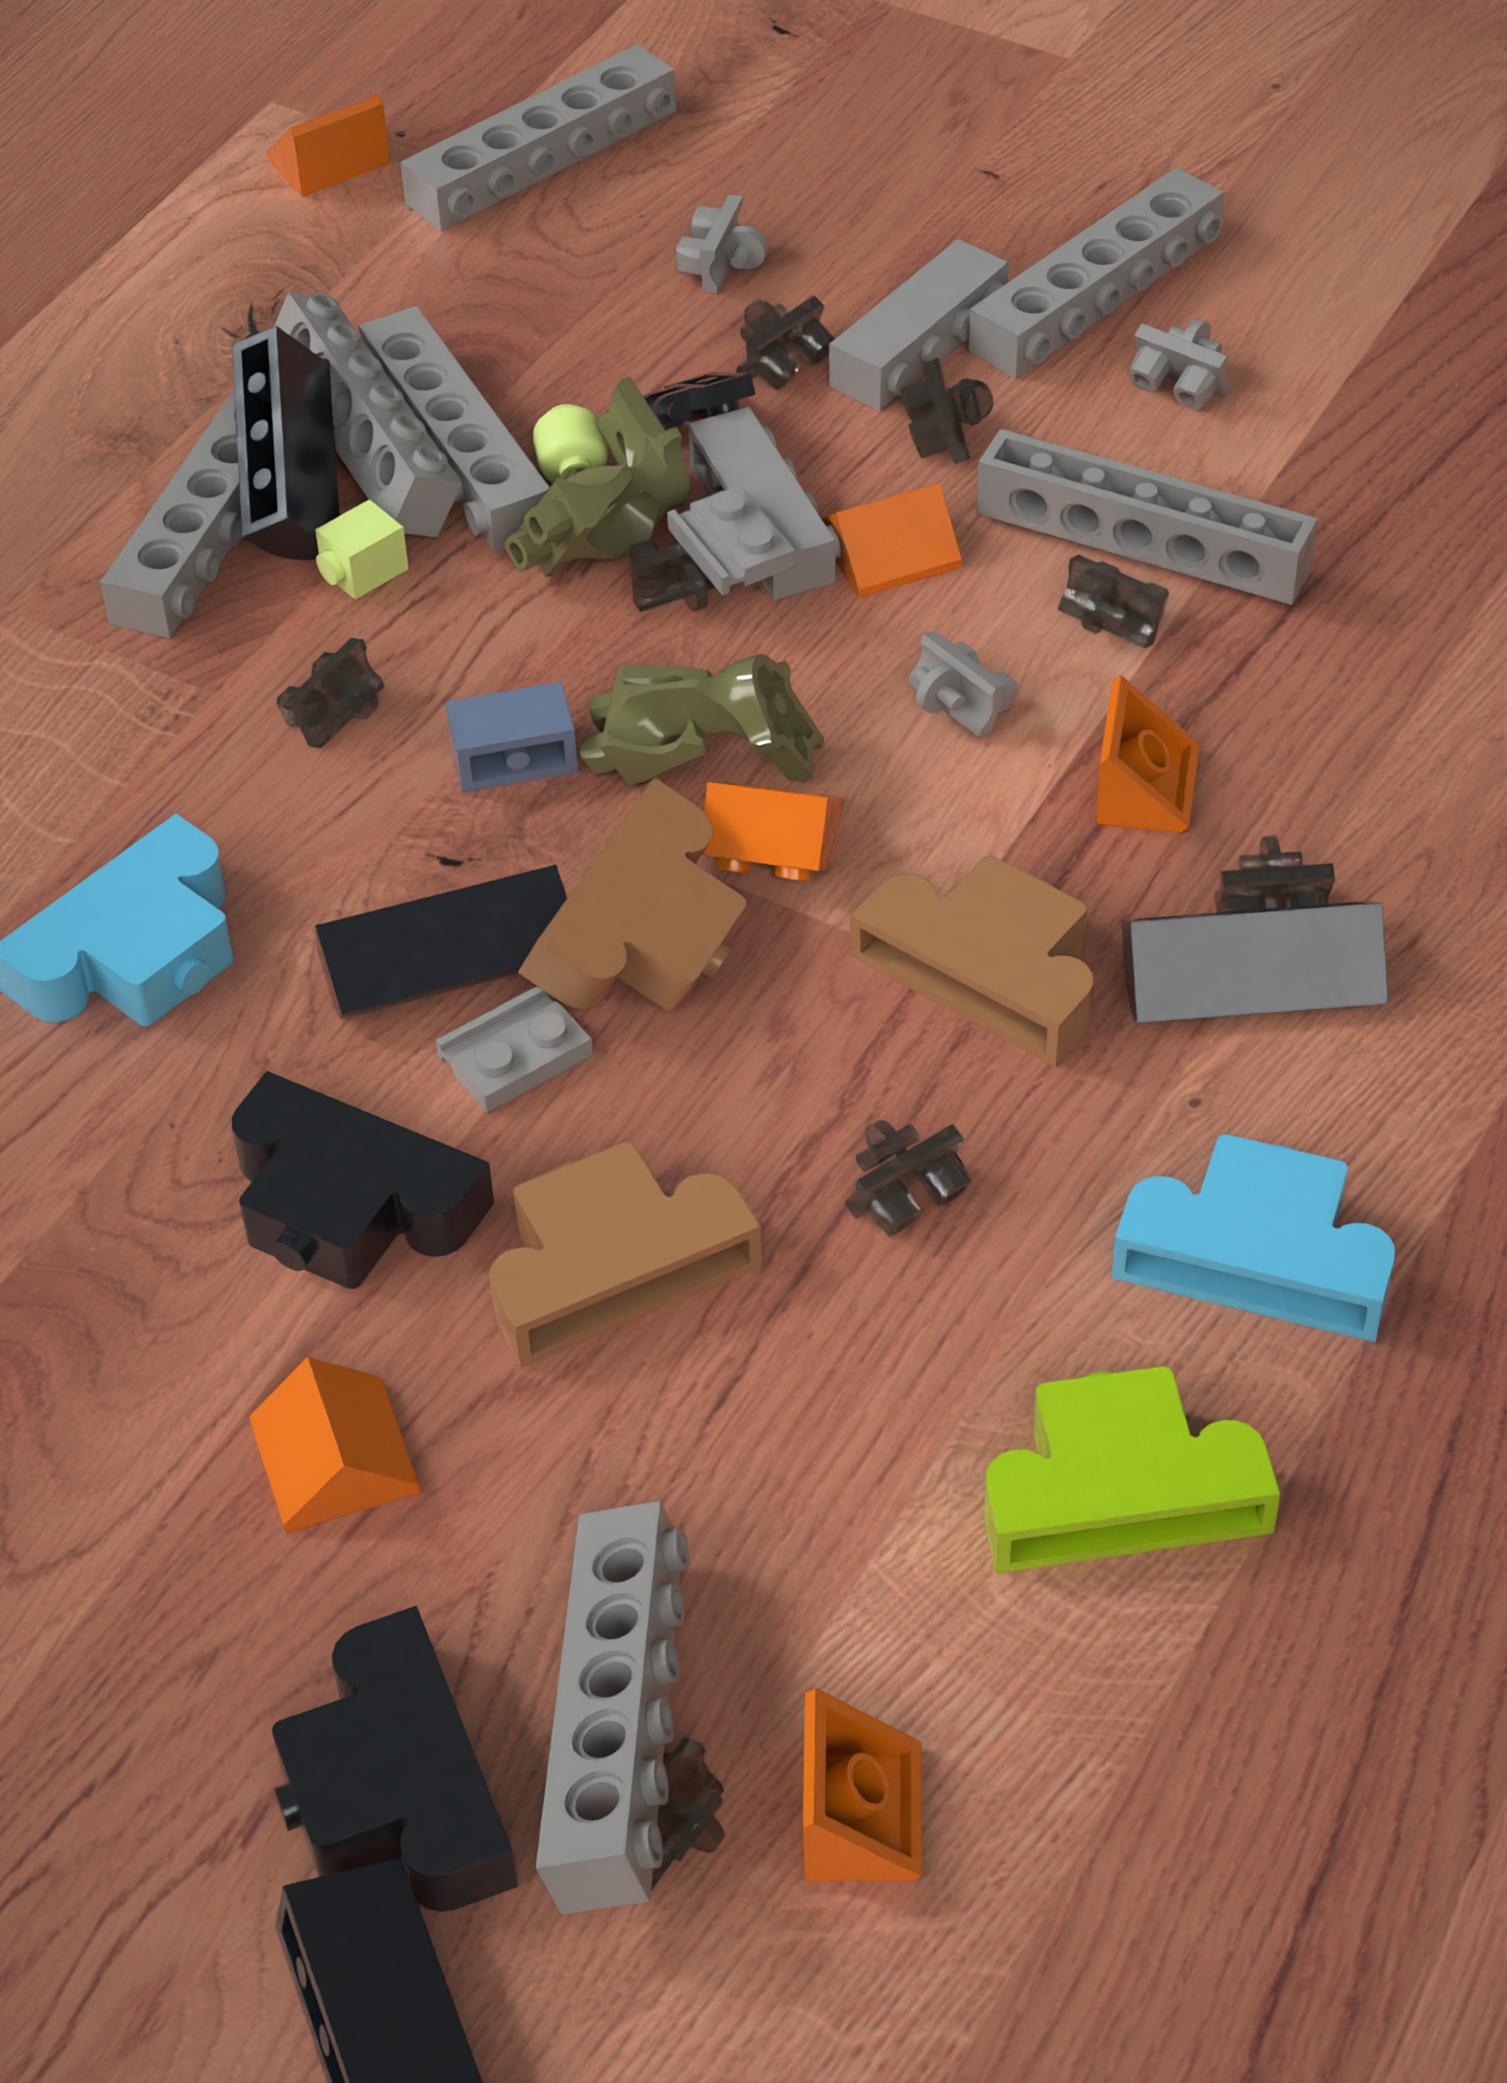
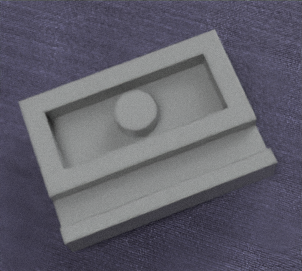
M740 484L690 503V510L678 514L675 509L667 512L668 530L722 596L730 593V586L742 582L746 587L795 567V549Z
M538 986L435 1040L438 1058L442 1062L446 1061L451 1066L453 1075L486 1113L593 1056L592 1038L558 1001L553 1002L547 996V992Z

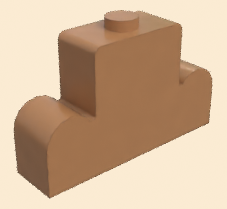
M654 777L537 940L518 973L560 1002L580 1009L594 1007L601 1002L617 978L667 1011H674L679 1006L700 974L711 980L732 950L722 941L746 907V900L738 892L696 865L713 835L712 824L707 814L696 804Z
M985 856L944 898H938L934 885L924 877L915 874L892 876L882 882L850 914L851 957L1055 1068L1081 1041L1091 1026L1094 975L1090 967L1078 959L1084 953L1087 917L1086 904L1056 889L1049 882L1035 878L997 857Z
M624 1142L581 1160L566 1162L551 1172L517 1185L513 1191L518 1234L525 1247L509 1249L497 1256L490 1266L488 1278L496 1327L521 1368L761 1268V1226L737 1188L727 1178L715 1173L690 1175L677 1185L673 1196H666L635 1146L629 1142Z

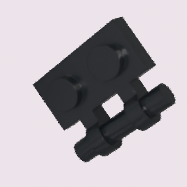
M710 372L664 386V389L646 394L643 397L662 427L674 428L682 425L689 416L708 413V416L712 417L740 409L739 399L756 395L751 373Z

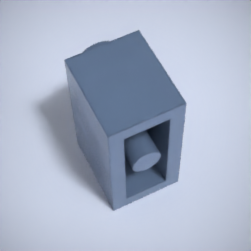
M561 682L445 702L450 745L462 793L578 772L575 729Z

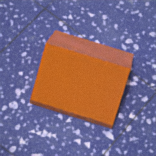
M380 95L290 127L266 152L269 161L302 197L390 164L384 106Z
M940 482L838 511L821 518L826 526L832 525L837 532L841 545V556L836 558L835 562L858 598L962 568V558Z
M1122 675L1112 680L1099 767L1096 824L1181 833L1190 827L1200 743Z
M307 1357L249 1416L285 1533L420 1493L419 1483L382 1377Z
M816 1687L805 1693L804 1881L912 1882L921 1878V1742Z

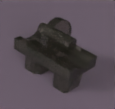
M812 296L790 312H787V309L782 304H777L773 307L767 301L761 299L749 304L744 310L746 326L740 329V335L746 341L747 360L737 367L736 373H751L752 379L760 375L776 390H779L793 379L800 366V363L790 354L791 352L797 350L811 365H815L826 358L829 354V344L835 338L819 321L825 306L815 296Z
M935 358L923 363L927 379L901 389V394L906 411L912 421L909 424L911 437L920 457L923 459L949 449L956 464L970 458L962 423L969 425L979 424L992 411L994 401L991 389L980 380L965 378L952 388L947 387L939 358Z
M650 540L639 542L629 547L633 602L640 612L683 598L688 607L694 612L707 607V590L716 587L678 541L677 545L661 550L656 543Z
M1079 554L1070 558L1068 583L1060 599L1058 610L1082 620V627L1091 633L1097 634L1105 630L1145 649L1154 644L1159 622L1163 618L1169 597L1168 589L1152 582L1146 584L1119 571L1118 567L1104 561L1098 563Z
M350 638L335 653L324 652L312 664V676L300 687L289 686L277 697V705L286 724L300 727L309 747L322 748L353 717L367 719L378 709L377 693L384 687V683L368 662L366 655L367 646L363 639Z
M1275 835L1262 836L1259 854L1240 855L1239 870L1221 872L1220 888L1214 894L1216 912L1328 904V898L1335 883L1333 863L1303 865L1301 851L1281 852L1279 841Z
M881 1119L866 1128L865 1137L869 1148L858 1153L856 1161L865 1172L878 1164L880 1167L857 1180V1194L848 1198L845 1205L855 1219L868 1212L889 1237L897 1234L916 1221L922 1212V1209L907 1190L911 1186L921 1181L938 1207L944 1206L966 1191L972 1180L961 1159L956 1154L964 1138L954 1124L907 1150V1147L919 1141V1135L914 1126L908 1124L896 1131L887 1121Z
M686 1737L681 1740L672 1753L664 1751L663 1764L668 1778L669 1795L667 1803L659 1805L657 1826L662 1838L663 1861L660 1868L653 1869L651 1891L673 1860L681 1861L691 1847L706 1853L715 1852L725 1837L723 1827L714 1817L723 1804L721 1794L724 1788L704 1762L703 1756L706 1751L702 1743Z

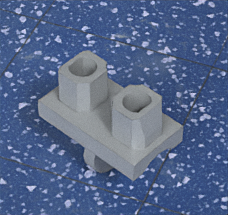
M728 194L721 209L698 206L692 218V237L682 236L677 245L678 272L701 275L703 292L718 294L731 266L736 269H753L760 266L767 255V242L759 230L754 226H740L737 216L743 206V196Z
M1195 318L1186 330L1172 326L1169 333L1141 323L1134 335L1137 354L1130 367L1131 380L1135 387L1150 393L1156 392L1165 377L1168 376L1178 380L1173 388L1175 399L1181 405L1196 411L1201 410L1213 394L1225 398L1232 387L1231 380L1226 378L1227 355L1220 353L1222 349L1221 343L1209 339L1211 325L1208 321Z
M936 631L924 633L920 642L922 647L921 658L908 680V684L917 690V705L929 714L944 710L977 737L991 734L997 714L1005 712L1011 707L1017 689L1016 681L1003 671L994 674L989 672L979 664L977 652L964 642L952 644Z

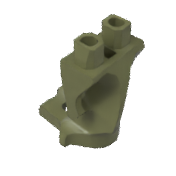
M630 376L619 381L611 394L610 408L607 409L597 422L618 466H596L577 472L566 480L561 478L555 480L538 505L531 508L525 515V522L520 526L518 532L511 534L504 543L505 549L520 572L539 565L545 577L552 576L561 564L576 558L612 560L626 556L638 550L651 539L657 523L665 513L683 506L688 501L691 486L689 472L681 452L682 435L677 427L665 430Z
M758 654L735 661L714 676H712L709 670L684 666L624 664L617 669L613 691L592 697L589 712L593 724L600 733L583 738L580 755L594 775L600 776L617 770L627 785L631 786L650 781L678 765L707 754L709 745L704 740V735L728 731L736 733L747 740L757 754L767 753L789 781H803L813 778V749L823 747L824 737L792 690L790 683L791 668L786 661L776 663L767 655Z

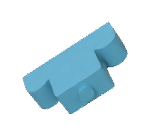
M177 813L171 816L0 941V991L31 1015L44 1022L57 1023L67 1021L79 1015L87 1006L90 992L98 993L141 1026H150L187 997L198 993L208 981L234 961L226 916L219 910L225 902L227 892L217 844L211 837Z
M1224 1134L1216 1140L1199 1194H1192L1191 1189L1182 1181L1168 1176L1145 1178L1134 1185L1129 1193L1115 1235L1111 1278L1376 1342L1390 1286L1395 1259V1246L1391 1238L1383 1230L1370 1224L1351 1223L1343 1225L1339 1229L1336 1228L1341 1212L1348 1167L1344 1162L1297 1151L1284 1145H1271Z

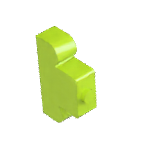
M1165 1366L1116 1373L1097 1371L1080 1378L1039 1384L1035 1394L1033 1426L1038 1453L1022 1449H1013L1001 1453L991 1461L986 1471L984 1525L996 1573L1272 1534L1275 1530L1280 1491L1266 1444L1260 1433L1249 1424L1237 1420H1220L1206 1426L1200 1431L1198 1437H1193L1188 1428L1174 1374L1170 1368Z

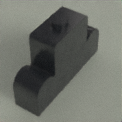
M269 1071L264 1073L236 1108L232 1116V1132L240 1169L245 1178L251 1181L239 1198L248 1244L257 1250L274 1256L289 1269L295 1271L306 1270L345 1288L355 1289L359 1287L400 1233H404L410 1247L422 1255L431 1257L446 1256L457 1251L467 1242L494 1204L489 1162Z
M417 1605L361 1624L345 1632L336 1642L332 1653L333 1670L340 1699L276 1722L272 1728L281 1770L286 1782L284 1785L275 1787L274 1791L287 1831L299 1827L302 1828L319 1877L402 1857L416 1901L429 1910L440 1912L456 1910L518 1887L510 1843Z

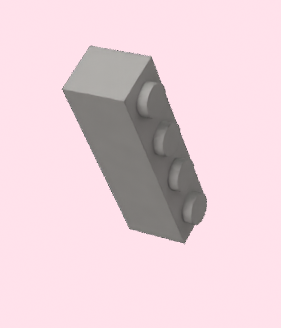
M960 239L954 241L829 344L830 387L878 411L883 410L898 396L904 395L911 385L926 372L936 368L943 358L958 345L969 340L970 308L1008 283L1009 262Z
M749 406L688 423L690 467L708 496L740 484L795 549L794 568L761 580L772 600H779L835 583V559L841 556V545L837 532L832 525L826 526L822 521L813 494L810 491L804 492L799 485L791 460L789 458L783 459L779 454L769 426H761Z

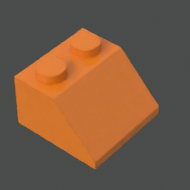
M707 782L704 812L712 824L713 835L702 855L715 857L714 869L750 873L751 862L775 865L774 877L809 881L811 870L822 871L828 868L843 811L844 797L729 782Z

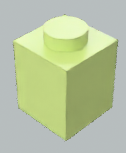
M370 499L315 529L319 555L316 556V563L321 575L329 584H337L355 600L409 569L403 526Z

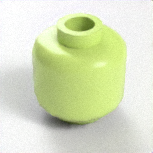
M562 404L553 407L538 420L533 430V444L538 467L544 478L554 483L558 478L566 480L584 469L607 465L608 449L605 438L597 424L599 419L596 414L587 408L572 404Z

